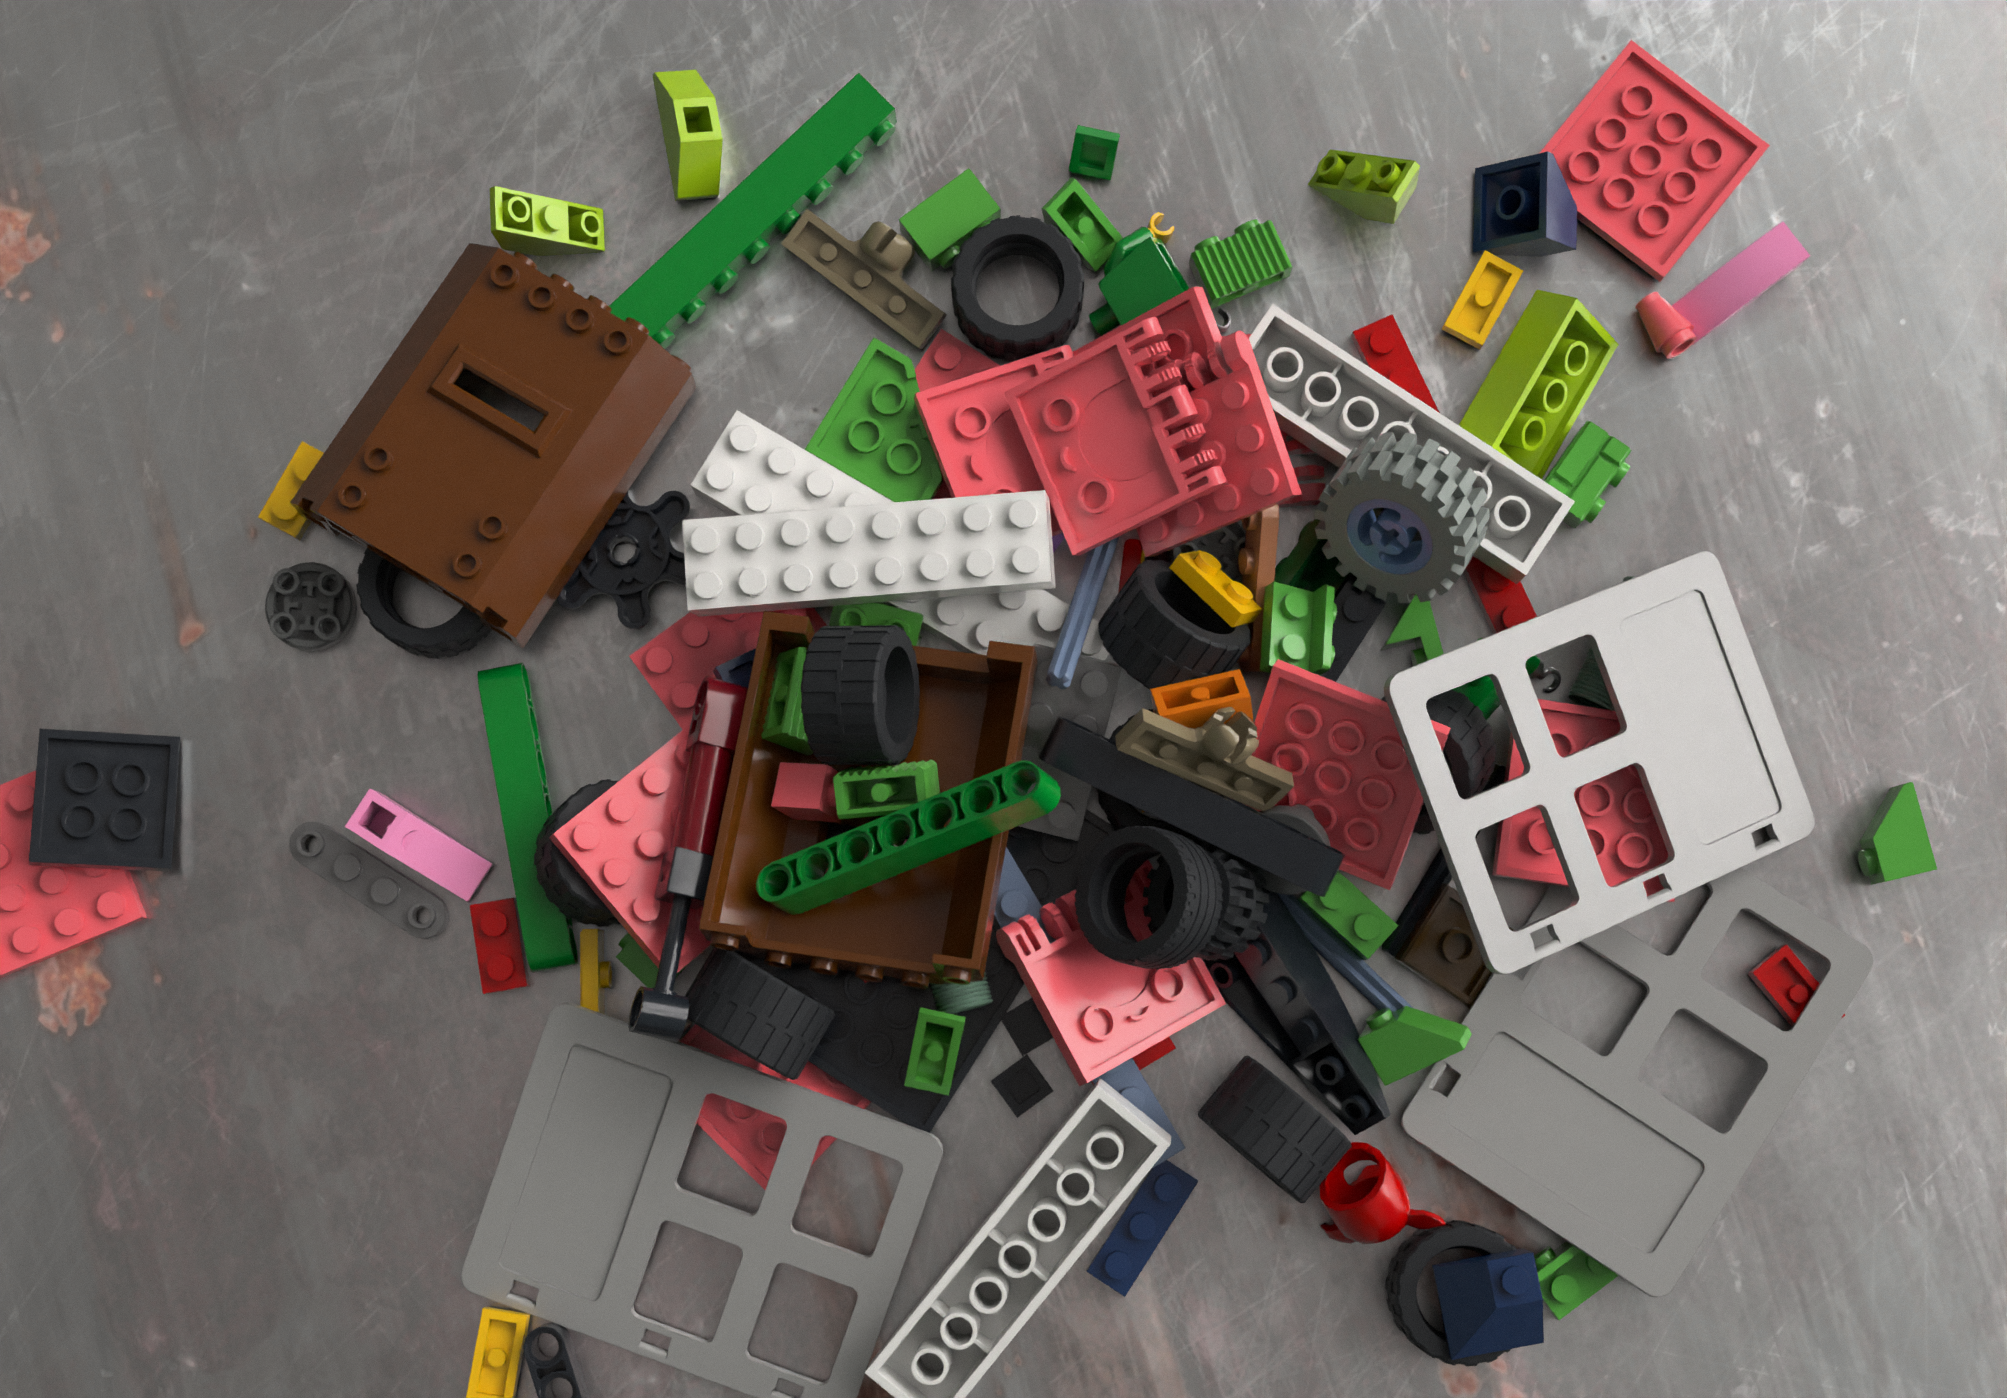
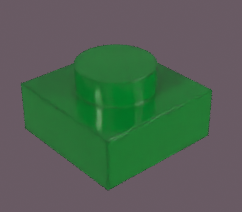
M1078 125L1068 171L1111 180L1120 134Z

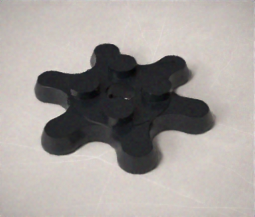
M675 490L668 491L662 494L655 503L648 506H640L632 502L627 492L556 598L558 603L567 609H577L583 606L593 595L607 594L616 601L618 618L625 627L629 629L644 627L651 617L648 594L653 585L667 580L680 586H686L684 553L677 551L670 542V533L673 527L684 520L689 514L690 502L686 495ZM622 541L632 542L636 546L633 557L627 560V563L616 561L612 558L614 546Z

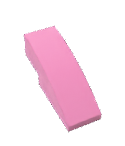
M1783 221L1672 305L1694 326L1692 332L1697 339L1692 345L1752 303L1810 257L1809 253Z

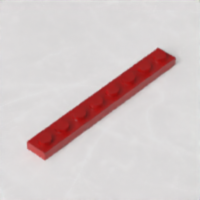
M1393 314L1352 332L1351 338L1365 365L1439 412ZM1472 556L1463 573L1493 634L1537 617L1521 581L1515 584Z

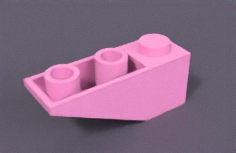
M371 788L345 825L346 828L467 902L470 901L493 865L386 795Z

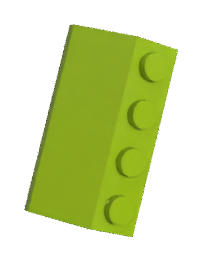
M1536 290L1463 419L1460 421L1459 426L1542 479L1619 344L1577 298Z

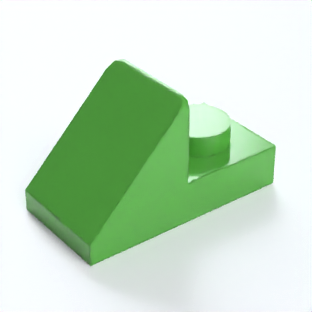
M1071 177L1041 208L1044 223L1052 224L1059 229L1063 236H1067L1073 243V248L1079 254L1081 261L1088 269L1095 272L1107 261L1116 242L1123 238L1075 178Z
M1415 594L1410 604L1408 603L1380 649L1383 651L1415 643L1416 649L1411 650L1413 666L1444 654L1430 601L1420 602L1417 594Z
M920 1007L904 1086L949 1096L966 1017Z

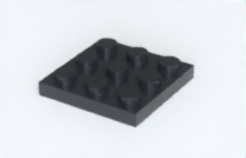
M40 729L29 865L171 872L180 737Z

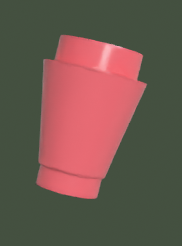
M1658 292L1650 293L1637 303L1635 308L1640 313L1639 315L1657 353H1663L1667 359H1671L1687 350L1696 341L1697 337L1692 332L1694 326L1664 298H1661Z

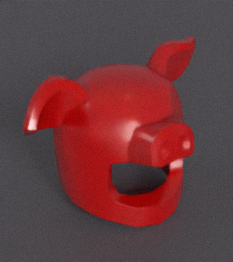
M1352 1142L1351 1148L1319 1185L1320 1199L1335 1223L1331 1226L1324 1223L1320 1227L1329 1238L1342 1243H1381L1393 1238L1406 1225L1416 1229H1431L1446 1225L1443 1218L1435 1213L1411 1209L1409 1194L1402 1179L1382 1152L1368 1143ZM1371 1160L1377 1163L1366 1166L1357 1180L1351 1184H1348L1344 1179V1170L1357 1161Z

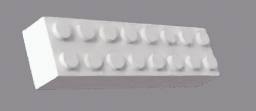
M1274 304L1270 306L1249 337L1279 429L1339 468L1355 447L1358 449L1361 443L1370 437H1373L1375 442H1377L1383 433L1394 432L1396 442L1400 441L1404 433L1417 434V444L1422 446L1430 438L1440 443L1437 452L1445 457L1452 450L1461 457L1456 466L1461 471L1471 467L1477 475L1476 480L1472 484L1473 489L1483 487L1487 496L1481 507L1489 508L1490 518L1484 526L1488 529L1473 556L1515 584L1527 575L1574 504V500Z
M1045 490L682 520L687 610L698 617L1056 588L1050 499Z
M1099 1078L871 1360L865 1374L894 1398H965L1171 1144L1172 1136L1104 1080Z

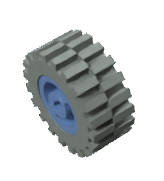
M1394 432L1383 433L1377 442H1375L1373 437L1364 440L1358 449L1355 447L1349 453L1319 497L1320 503L1315 508L1314 519L1321 520L1315 528L1317 539H1328L1322 551L1327 559L1335 556L1339 559L1340 562L1335 569L1343 577L1351 572L1357 577L1353 585L1364 591L1368 585L1377 588L1375 597L1387 601L1391 593H1396L1398 603L1409 604L1415 594H1417L1420 602L1432 600L1436 592L1441 596L1449 591L1453 583L1456 584L1485 537L1488 528L1484 526L1488 522L1490 515L1489 508L1481 507L1487 498L1484 488L1473 489L1472 487L1477 475L1471 467L1461 471L1456 466L1461 457L1451 450L1446 457L1437 452L1440 443L1430 438L1424 446L1418 445L1417 434L1404 433L1400 441L1396 442ZM1384 508L1376 519L1373 509ZM1419 530L1422 540L1411 542Z

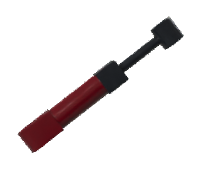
M708 676L703 679L694 704L685 751L690 752L671 847L663 855L655 893L656 900L672 903L655 988L640 986L631 1006L628 1023L629 1032L675 1043L679 1041L683 1034L689 1011L688 997L677 995L673 991L690 908L697 910L704 905L748 691L747 687Z

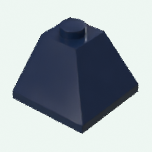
M1547 151L1475 168L1473 253L1483 254L1486 250L1493 255L1542 257L1576 250L1577 205L1553 153Z
M1522 1248L1432 1265L1451 1360L1544 1343L1543 1298L1533 1252Z

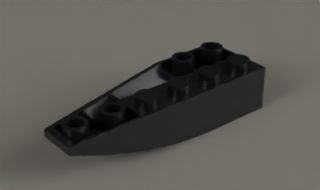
M1262 888L1264 893L1269 894V904H1264L1263 913L1268 915L1265 923L1259 922L1257 929L1261 933L1257 939H1248L1247 944L1249 948L1243 953L1234 952L1233 958L1227 960L1217 958V961L1203 959L1225 1002L1354 1135H1357L1391 1115L1375 1070L1358 1040L1360 1035L1333 980L1312 944L1278 893Z

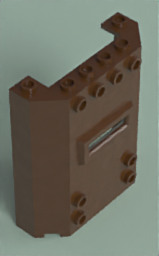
M469 243L290 503L302 517L336 537L342 533L478 615L485 627L523 649L695 391L696 385L691 373V367L682 359L671 355L648 335L649 330L640 322L630 317H627L625 321L611 313L612 309L605 302L592 295L588 299L574 292L575 288L570 282L553 273L550 277L536 270L537 265L522 253L515 252L511 255L498 247ZM465 368L544 415L534 431L530 430L454 385L463 369Z
M764 611L699 930L708 941H711L710 945L712 947L728 951L738 950L764 958V964L776 968L788 969L791 968L792 963L810 965V971L823 975H836L837 969L855 972V977L861 980L881 982L883 976L900 978L901 984L919 989L928 988L929 983L968 985L970 982L983 981L1009 830L801 914H788L766 902L758 895L756 881L759 873L766 865L827 840L830 824L859 827L883 817L841 819V823L792 819L771 807L780 762L822 764V762L814 754L805 755L761 737L764 731L763 725L766 722V710L771 696L770 691L773 688V676L776 671L775 667L778 662L777 657L779 653L797 647H804L807 650L815 634L809 617ZM989 641L987 655L912 645L919 671L920 710L913 746L903 762L908 764L912 761L916 763L922 760L927 762L931 759L935 761L938 769L940 793L1002 767L1021 761L1038 664L1035 646ZM829 765V766L832 767V768H834V769L837 770L838 772H841V771H843V770H845V769H847V768H850V767L857 768V767H859V766H862V767L864 768V767H866V766H868V765ZM993 800L987 805L986 810L991 807ZM951 818L948 819L944 827L949 824Z

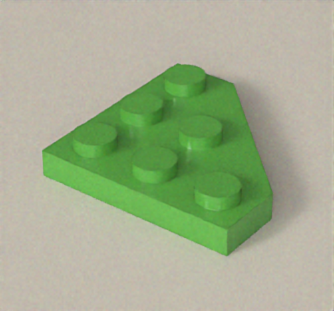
M873 337L805 450L893 502L933 499L943 483L938 461L914 401L915 393L920 391L912 359Z

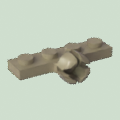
M806 209L781 243L921 350L947 316L945 312L905 283L902 278L903 270L914 257L915 248L908 240L897 234L885 223L879 221L872 223L863 237L854 242L845 238L810 210Z
M1232 707L1218 709L1203 726L1196 729L1185 727L1141 708L1115 736L1117 750L1262 812L1273 808L1294 787L1291 772L1251 755L1259 746V741L1256 739L1257 727L1242 711L1236 713L1224 724L1236 712Z

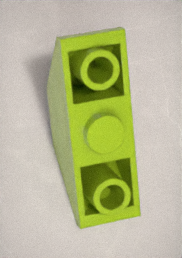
M697 70L654 72L652 76L675 201L718 197L723 138L715 96Z
M1330 149L1327 155L1319 162L1317 171L1308 185L1366 220L1394 224L1417 187L1420 165L1414 160Z
M497 186L489 188L491 233L503 250L534 256L590 254L605 251L602 208Z

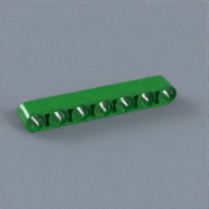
M523 662L481 670L477 674L478 686L529 968L532 973L575 965L578 963V951L572 917L565 916L553 902L551 903L547 899L542 885H539L536 876L537 868L534 865L538 834L543 830V824L553 811L527 670Z
M1026 760L1017 761L771 862L759 873L756 881V890L763 900L788 914L804 913L1042 817L1053 811L1058 805L1061 797L1060 786L1055 779L1033 762ZM1036 783L1033 790L1027 794L1028 789L1031 787V785ZM993 800L991 807L986 810L987 805ZM951 818L949 824L944 827L948 819ZM910 834L909 839L904 843L906 837Z

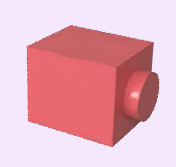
M780 762L771 807L792 819L841 823V819L837 816L833 777L838 771L825 764Z

